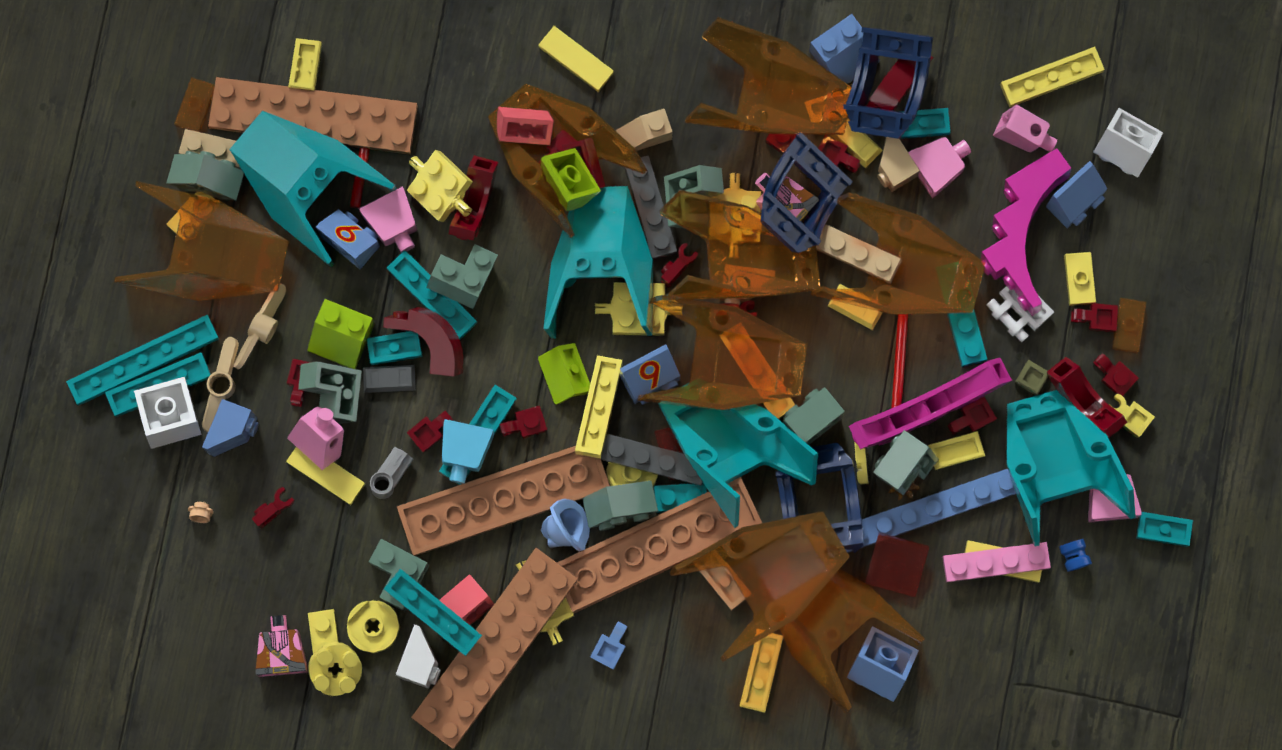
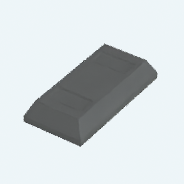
M415 365L363 367L364 393L416 391Z

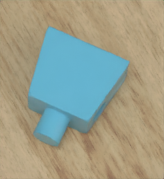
M444 420L443 465L452 466L450 481L465 484L468 470L480 471L494 437L493 429Z

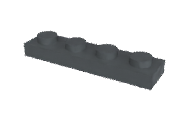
M649 155L624 162L652 259L655 260L676 254V245L671 229L668 227L667 215Z
M607 434L601 460L699 486L702 485L701 478L685 454Z

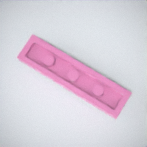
M1047 542L1040 543L1036 547L1034 544L945 555L942 557L946 583L1051 568Z

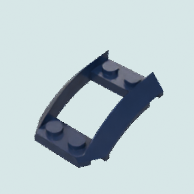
M862 27V47L859 48L854 81L843 109H846L850 119L848 123L852 131L900 139L914 121L921 104L929 73L933 37L883 30L881 28ZM879 56L916 61L913 83L904 112L866 107L873 86Z
M799 132L778 161L769 178L763 195L760 222L792 252L800 253L807 250V248L819 245L821 242L820 235L830 214L842 198L841 194L845 188L850 186L853 181L804 134ZM793 164L822 190L817 197L819 201L808 212L804 223L799 221L776 199L778 190Z
M838 443L811 448L818 453L816 474L841 471L847 507V522L800 529L793 482L794 477L781 471H776L783 515L784 536L786 538V556L788 558L803 562V557L850 549L855 553L864 545L860 501L853 460L850 459Z

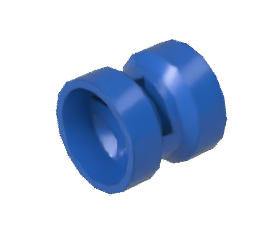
M1084 539L1059 547L1061 555L1065 556L1066 559L1065 567L1067 572L1092 564L1090 556L1086 555L1085 552L1086 544Z

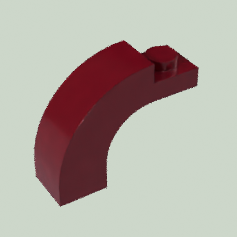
M898 59L877 87L866 107L895 111L912 87L916 61Z
M473 156L467 171V177L473 182L465 192L463 199L472 208V211L468 212L470 214L464 217L457 210L450 224L448 234L462 240H474L475 237H478L490 201L498 167L497 161Z
M416 307L409 309V312L394 311L393 315L384 317L383 328L413 331L426 341L431 355L430 374L457 376L463 373V349L461 342L453 327L442 316L429 309Z
M1065 357L1046 372L1056 390L1102 430L1108 438L1128 423L1124 415L1107 404L1097 394L1086 379L1080 366L1069 358Z

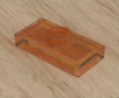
M191 77L174 123L176 127L196 132L201 131L213 98L215 85Z
M1125 298L1119 299L1117 331L1114 333L1112 349L1132 353L1139 352L1146 302Z

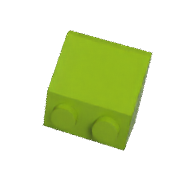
M576 148L546 155L541 158V170L566 211L583 207L601 192Z
M325 299L315 320L307 351L345 367L356 369L375 322L372 317Z

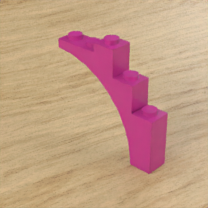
M1057 148L1005 179L1003 192L1008 201L1014 203L994 215L992 226L995 235L999 239H1003L982 251L980 265L987 275L991 274L994 280L1004 275L1003 281L1010 291L1014 289L1018 295L1017 301L1024 311L1028 310L1032 316L1041 311L1042 302L1032 285L1027 269L1025 254L1026 235L1031 220L1041 203L1053 189L1070 177L1071 167Z
M1001 358L989 360L917 398L853 423L849 426L852 438L858 444L860 450L877 444L880 446L890 443L896 435H901L904 430L909 433L916 428L929 425L944 415L961 409L1009 383L1012 379Z

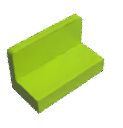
M575 343L557 346L538 357L555 404H560L571 397L589 393L590 382Z

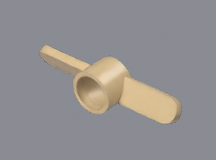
M277 283L273 286L260 312L252 320L248 329L249 336L233 365L236 369H240L244 365L257 340L268 344L273 337L278 321L272 317L286 294L285 285Z
M233 337L225 339L217 370L207 380V388L210 394L202 422V427L206 432H209L221 400L230 398L235 391V382L231 378V373L239 343ZM219 377H226L230 381L229 389L222 394L215 393L212 389L213 382Z

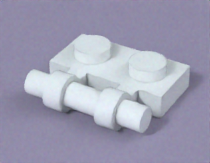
M1007 286L999 293L1005 300L1003 304L1000 305L994 298L987 304V307L993 312L992 316L996 320L1000 319L1009 329L1010 335L1012 337L1015 335L1021 342L1029 336L1022 329L1026 324L1035 331L1054 313L1040 298L1042 302L1041 311L1032 316L1028 310L1024 311L1017 301L1018 295L1014 289L1010 291ZM1011 307L1021 317L1017 322L1006 312Z

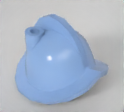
M570 499L556 501L550 507L552 514L544 520L541 528L543 536L548 539V546L550 548L573 546L578 551L585 550L590 528L588 527L583 507Z

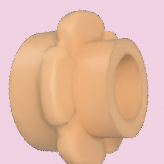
M195 502L194 506L188 507L190 512L189 519L197 523L210 522V517L214 513L210 505L204 502Z

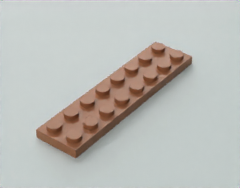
M216 77L208 127L210 129L244 133L262 111L334 138L348 147H365L371 150L410 154L418 105L417 103L319 90L295 89L288 86Z
M576 446L397 506L412 554L417 556L549 511L550 507L558 500H582L585 496L610 486L601 459L575 454Z
M741 477L728 483L740 495L739 526L736 528L733 527L712 494L707 492L557 562L579 579L566 596L573 614L763 526Z
M535 548L476 628V631L482 635L466 656L461 652L457 654L411 718L452 749H455L579 579L541 550Z

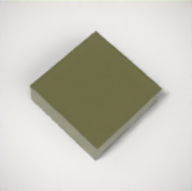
M1028 360L1015 383L1037 396L1048 378L1047 370Z

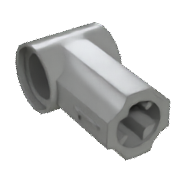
M394 447L378 472L371 477L370 487L373 495L379 499L389 498L393 494L395 486L413 462V458L401 449ZM380 480H386L389 483V487L384 491H379L375 488L376 483Z

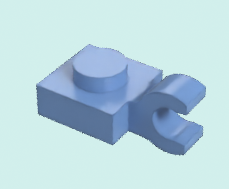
M618 621L610 637L602 634L590 657L614 670L626 647L619 642L627 626Z

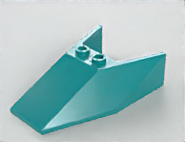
M262 111L229 149L271 218L329 267H332L334 263L306 219L305 214L335 176L340 172H347L384 186L391 192L397 190L392 182L340 141L265 111Z
M628 186L600 188L601 192L583 207L569 211L550 269L543 329L551 339L556 338L557 308L564 288L571 287L576 282V279L624 278L642 328L648 336L653 335V259Z
M699 378L658 399V404L686 458L734 528L739 526L740 495L728 483L759 466L768 465L809 485L816 483L818 453L767 409Z
M1055 390L1007 404V468L1035 547L1040 545V506L1045 502L1090 489H1097L1130 519L1136 518L1134 489L1108 436L1062 394Z

